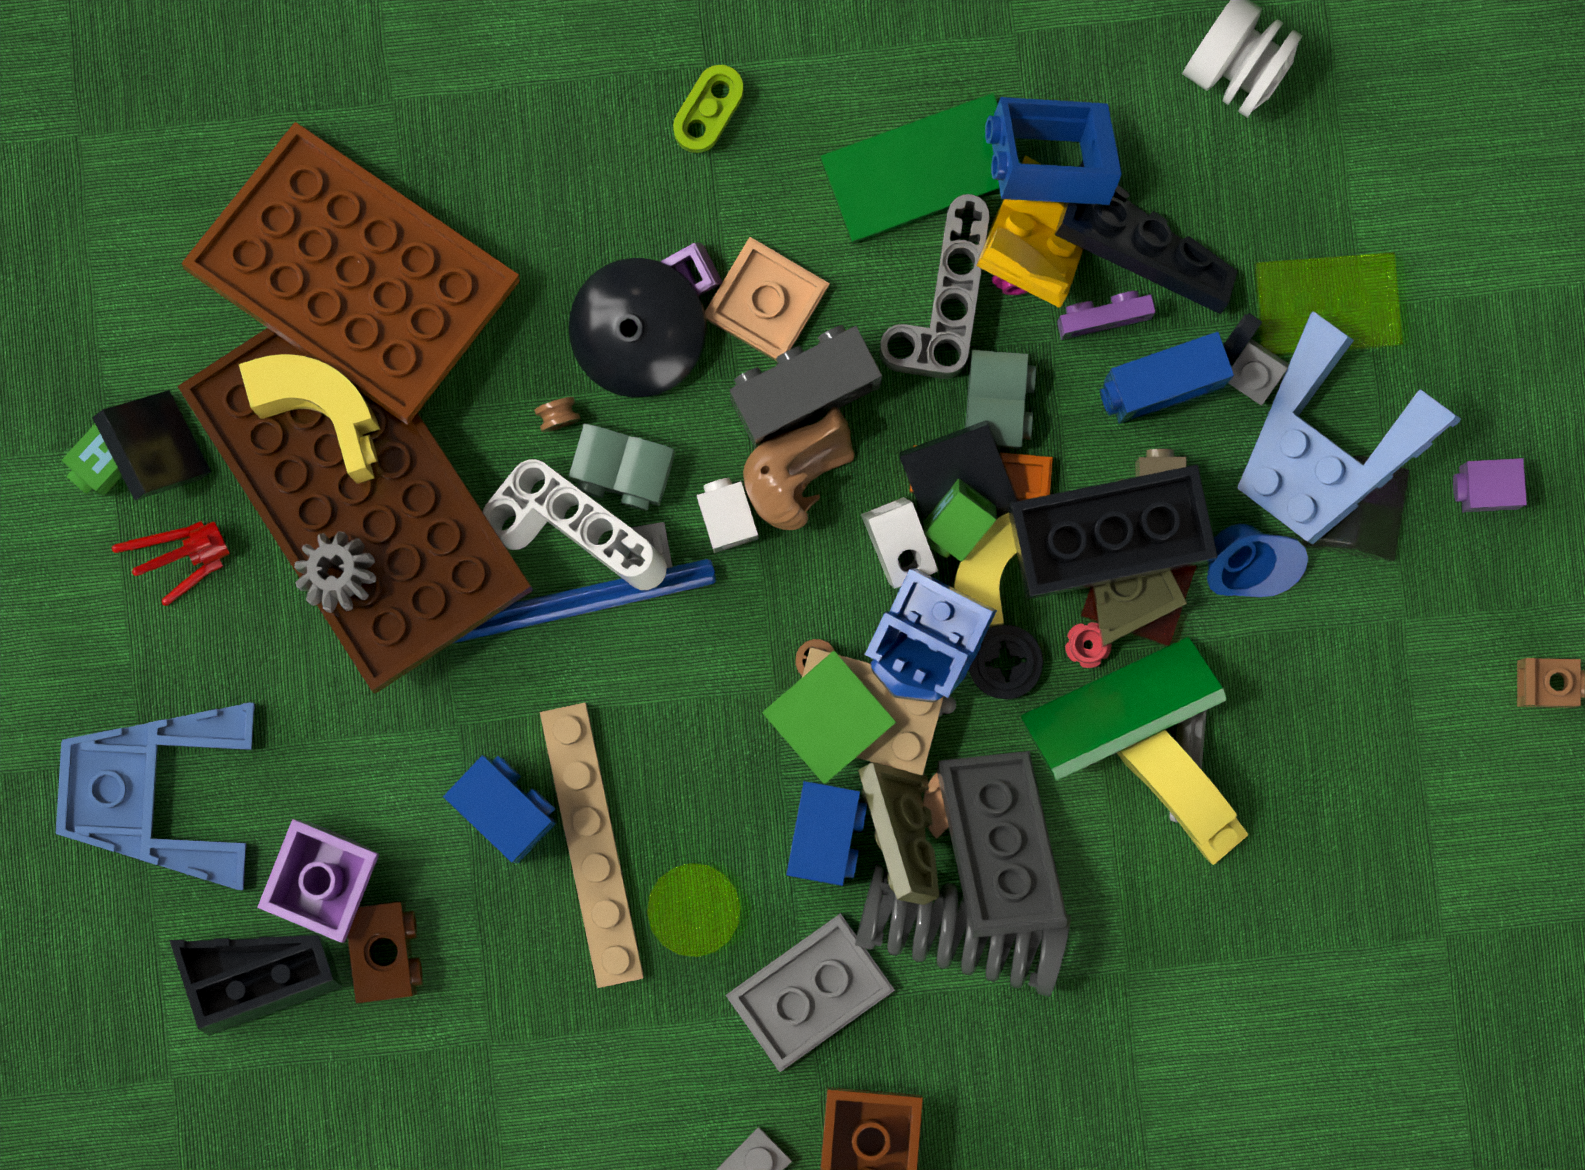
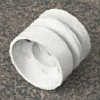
M1230 0L1195 51L1182 75L1206 91L1213 87L1222 76L1225 77L1230 83L1224 94L1223 102L1229 105L1239 89H1243L1249 95L1238 112L1248 118L1253 110L1271 97L1293 64L1297 46L1302 35L1292 30L1280 47L1272 40L1283 25V22L1277 19L1261 34L1254 28L1262 8L1250 0Z

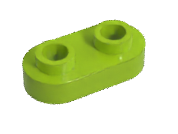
M714 65L707 68L700 75L673 123L675 139L684 150L692 153H702L711 149L718 141L743 98V82L735 69L727 65ZM718 84L726 85L729 93L724 98H716L712 94L713 87ZM694 123H700L705 127L706 131L703 136L695 138L688 133L689 127Z

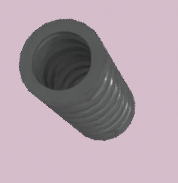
M876 863L855 946L867 949L881 946L884 936L883 931L892 911L887 950L890 955L898 956L905 947L917 916L912 947V958L914 961L923 962L926 960L941 923L936 958L937 966L942 969L951 966L966 928L961 971L965 975L975 973L989 936L972 938L964 897L958 907L959 894L957 886L953 883H945L939 890V898L935 899L934 903L932 901L926 905L897 900L889 883L887 884L889 873L884 872L883 866ZM1067 914V924L1062 928L991 936L985 972L986 979L995 982L1000 978L1016 937L1010 985L1014 988H1021L1025 983L1041 941L1039 964L1036 965L1034 973L1031 972L1028 985L1035 987L1038 994L1050 997L1061 967L1070 929L1071 915Z

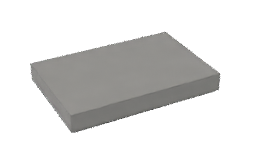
M841 913L726 994L728 1000L779 1072L895 991L867 950L863 947L855 946L857 936Z

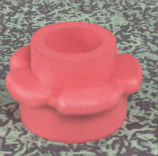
M1090 622L1088 625L1080 623L1072 627L1068 632L1069 642L1065 645V650L1071 661L1079 662L1084 668H1094L1101 663L1102 659H1106L1109 656L1112 646L1110 643L1102 647L1098 623ZM1089 640L1092 642L1093 646L1091 649L1084 647L1085 641Z

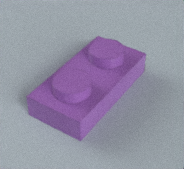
M1129 291L1112 296V304L1094 308L1093 301L1070 305L1066 307L1067 314L1060 315L1057 321L1061 340L1151 320L1155 314L1152 296L1139 297L1138 291Z

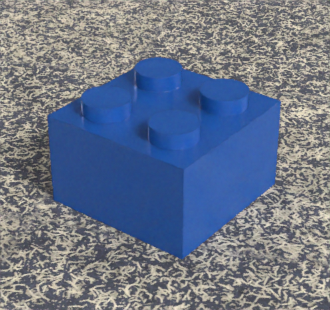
M482 755L443 797L511 863H519L557 823L550 816L555 808L536 790L531 789L528 793H525L516 784L522 776L502 757L497 756L492 761L490 758Z
M803 782L786 876L843 886L844 877L854 878L859 850L850 849L853 831L861 832L863 830L867 803L858 802L860 791Z

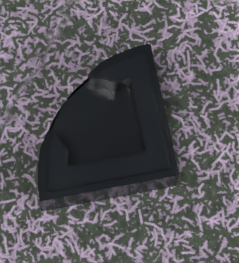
M1250 313L1243 316L1223 344L1230 365L1233 364L1262 323V321Z

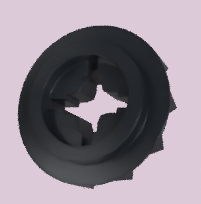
M1013 625L994 626L988 629L981 643V648L969 668V672L974 684L988 696L1006 700L1014 699L1029 692L1038 682L1043 668L1042 652L1034 637L1024 629ZM1001 642H1005V649H1008L1010 657L1025 658V662H1021L1011 668L1008 683L1005 681V676H1002L1000 668H993V666L985 667V663L992 662V660L999 657V650L1002 649Z

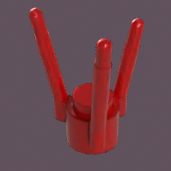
M202 520L185 528L132 539L112 546V551L119 553L186 538L182 540L184 546L132 569V574L139 576L188 555L194 566L203 562L204 565L163 597L161 602L164 606L170 605L178 597H181L209 573L222 568L223 565L220 559L230 554L215 521L204 525Z

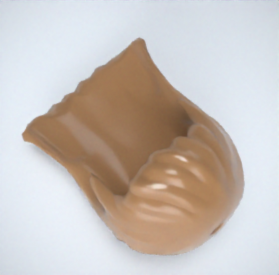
M837 407L831 408L827 415L818 423L767 439L748 457L743 470L745 489L758 515L770 525L782 530L802 528L807 523V511L820 498V495L803 497L802 493L807 485L821 474L843 464L850 463L855 458L850 436L851 431L846 419Z

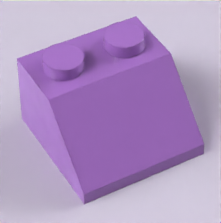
M292 819L257 908L338 942L345 943L379 854L351 838L317 824Z

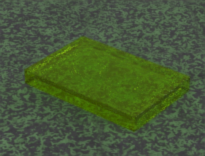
M1395 252L1256 262L1254 265L1259 320L1262 321L1260 325L1261 346L1273 354H1294L1309 316L1313 311L1354 340L1347 350L1396 347L1403 344Z

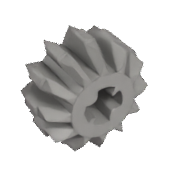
M338 531L332 543L326 534H319V548L315 550L311 545H303L302 550L309 557V560L295 562L294 568L298 572L305 574L295 582L296 586L300 591H308L306 601L309 604L315 606L322 601L323 609L328 613H332L335 610L338 600L346 611L352 610L351 596L356 594L362 600H366L368 597V593L361 587L362 583L371 584L376 582V576L366 570L375 563L374 557L370 553H362L365 544L360 539L356 538L348 543V536L344 532ZM330 567L341 568L343 570L341 577L337 579L334 576H330L327 573Z

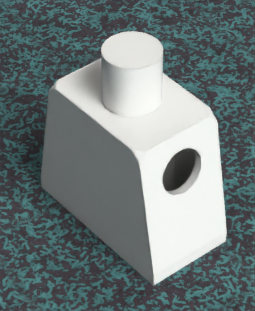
M903 497L861 514L886 578L894 589L902 586L911 568H916L927 575L938 571L916 510L910 500ZM905 550H911L914 557L913 562L909 566L901 567L898 560L899 555Z

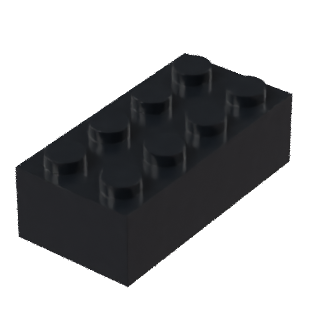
M1198 464L1012 502L1007 508L1027 600L1210 563L1218 558Z

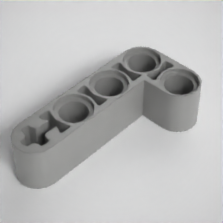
M966 194L957 197L950 204L945 222L930 327L898 324L887 329L882 336L879 350L883 364L890 370L940 379H951L959 375L964 369L969 354L981 276V268L976 265L986 242L989 223V209L980 197ZM965 209L972 210L973 218L980 220L973 221L968 241L959 240L962 230V219L956 218L961 217ZM955 254L967 255L972 260L973 269L965 275L955 274L948 266V259ZM949 299L961 301L966 308V315L960 320L952 321L947 319L941 312V305L944 301ZM897 337L906 338L912 343L914 352L906 359L894 358L888 351V343ZM942 344L952 345L957 349L960 360L952 366L940 365L935 360L934 350Z

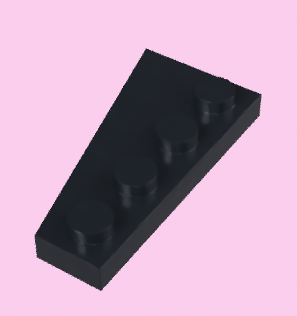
M1083 160L1078 167H1084ZM1117 185L1109 205L1064 204L1055 232L1056 236L1219 314L1229 304L1238 271L1190 236L1184 239L1178 237L1167 225L1168 220L1154 210L1148 215L1128 201L1127 198L1130 196V193Z

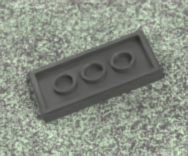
M1030 751L938 761L936 770L972 938L1065 927L1068 918Z

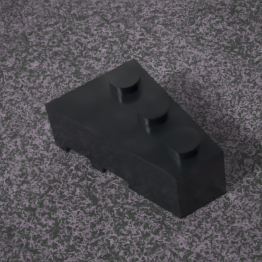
M319 935L232 940L229 938L201 941L169 940L197 1027L208 1036L342 988L329 945Z

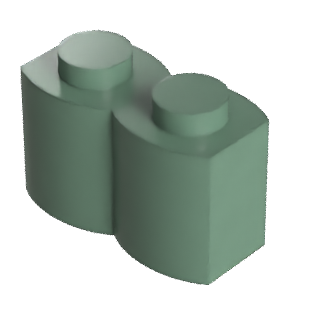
M972 350L965 428L987 420L998 448L1020 450L1022 439L1031 440L1033 412L1024 411L1025 393L1034 394L1036 366L1028 365V354Z
M584 423L568 477L571 481L578 483L577 488L586 495L603 498L605 491L622 495L621 504L648 511L649 504L657 506L661 504L675 457V450L658 443Z

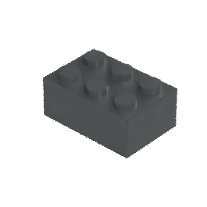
M843 325L836 326L818 337L820 341L818 345L805 352L801 346H797L776 358L778 364L763 373L759 367H756L734 379L736 385L729 389L731 403L755 449L769 438L802 428L826 416L831 408L837 407L839 409L880 388L882 375L857 326L845 330Z

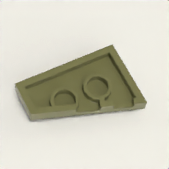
M1171 571L1093 586L1102 647L1187 604Z
M871 762L859 769L858 772L863 785L862 796L870 809L875 825V839L883 852L888 868L889 886L895 893L897 900L926 905L939 898L935 850L926 840L925 828L932 825L931 810L926 806L923 807L921 793L929 789L927 775H919Z

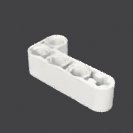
M529 459L521 462L511 472L482 511L504 546L510 550L526 547L543 526L549 522L639 590L656 588L666 576L667 565L665 559L645 538L539 460ZM545 479L542 489L531 494L534 484ZM579 505L578 511L573 517L564 519L565 513L571 506ZM516 516L513 525L509 529L502 530L504 522L509 517ZM613 530L610 540L605 544L598 545L600 536L606 531ZM630 551L644 562L640 567L632 564L626 558Z

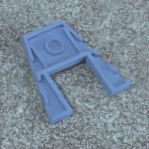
M1314 311L1309 316L1237 487L1311 544L1318 541L1359 506L1357 503L1376 487L1381 488L1393 478L1392 474L1412 457L1417 458L1433 445L1431 441L1449 426L1454 427L1461 420L1456 414L1419 389L1363 465L1299 417V414L1354 341Z
M249 702L126 728L63 739L61 742L56 834L236 890H244L246 843L152 839L158 745L252 750L255 703Z

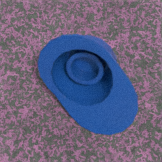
M1247 524L1231 525L1222 530L1217 536H1213L1218 558L1208 563L1207 581L1209 588L1217 595L1275 596L1287 591L1296 584L1306 571L1308 563L1306 548L1294 538L1263 534Z

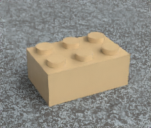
M810 647L802 677L827 657L830 652ZM838 655L896 721L893 726L856 758L923 775L943 697L936 702L895 698L874 675L871 663Z

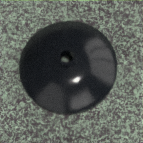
M628 258L605 265L585 281L572 304L569 317V338L574 356L582 370L592 381L605 390L617 395L649 397L674 388L695 368L706 342V314L696 289L679 271L653 259ZM629 319L634 320L638 326L637 333L633 337L627 336L623 329L625 322Z

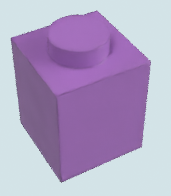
M1523 458L1467 461L1459 466L1460 473L1453 476L1454 498L1456 502L1462 501V513L1517 510L1527 505Z

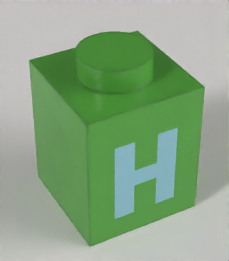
M95 424L62 459L72 469L66 477L85 494L94 489L99 494L105 496L122 477Z
M958 479L924 521V534L928 537V545L941 556L948 558L951 554L962 562L997 520L996 505L961 479Z

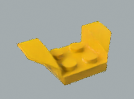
M1026 155L1022 161V164L1041 165ZM1004 199L993 220L976 266L1060 308L1069 293L1083 248L1055 235L1065 203Z

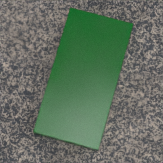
M994 93L820 156L822 166L852 244L949 209L950 204L959 196L972 194L983 197L1000 190L998 180L993 179L991 174V162L994 154L992 144H987L985 139L988 116H994L998 105Z
M1188 636L1033 709L1020 717L1055 780H1059L1226 701L1227 698L1223 687Z

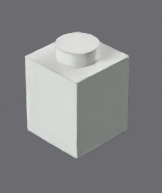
M723 478L705 484L703 486L705 493L697 495V500L714 553L758 540V533L742 482L732 484L730 478Z

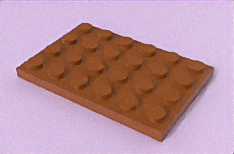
M294 122L181 263L183 269L310 358L319 360L338 370L359 392L407 425L520 282L519 274L296 122Z

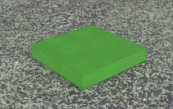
M832 651L762 712L824 785L896 723L835 651Z

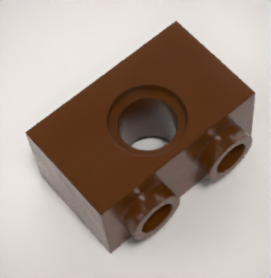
M406 902L358 907L348 932L356 1004L417 995L416 986L423 985L420 957L412 958L410 939L417 938L416 916L414 910L406 911ZM382 938L392 940L398 950L397 958L388 966L377 962L373 954L375 944Z

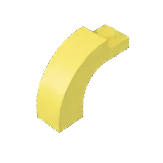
M271 355L239 364L250 407L260 419L294 409H309L326 415L334 424L347 473L356 484L374 479L371 464L378 462L377 454L370 435L363 436V434L379 430L380 427L369 404L343 374L326 363L300 355Z
M1009 513L999 517L966 558L960 562L954 578L953 588L997 610L989 628L1004 623L999 590L1000 578L1005 565L1017 554Z
M1166 730L1116 752L1124 764L1167 807L1203 856L1212 865L1216 864L1248 836V833L1236 818V812Z

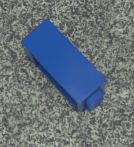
M1000 97L994 116H988L985 139L987 144H992L994 153L991 162L992 178L999 182L1001 199L1110 204L1122 174L1107 103ZM1014 138L1080 142L1084 167L1020 164Z
M1215 332L1111 368L1104 379V388L1100 389V396L1108 416L1115 414L1118 423L1122 424L1222 389L1233 378L1234 374L1219 332Z

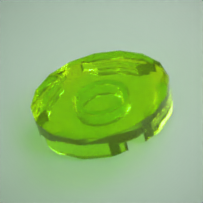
M689 863L672 868L658 879L649 895L647 915L652 932L664 947L678 955L699 957L716 952L730 941L739 925L741 906L736 888L725 874L709 865Z

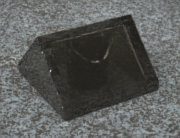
M1353 456L1363 465L1369 458L1364 456ZM1400 467L1392 474L1393 478L1381 488L1376 487L1358 502L1359 506L1318 541L1311 544L1303 539L1302 545L1309 548L1394 562L1409 470Z

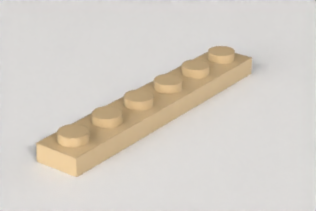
M581 703L540 712L597 988L643 979L641 960L587 704Z

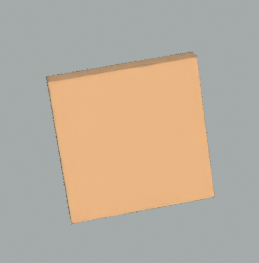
M749 237L705 311L706 320L777 361L776 358L793 348L829 288L830 283Z

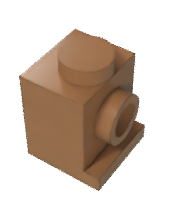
M1524 658L1517 661V707L1575 708L1581 706V698H1585V670L1581 669V659ZM1554 673L1564 678V687L1561 691H1556L1550 686V678Z

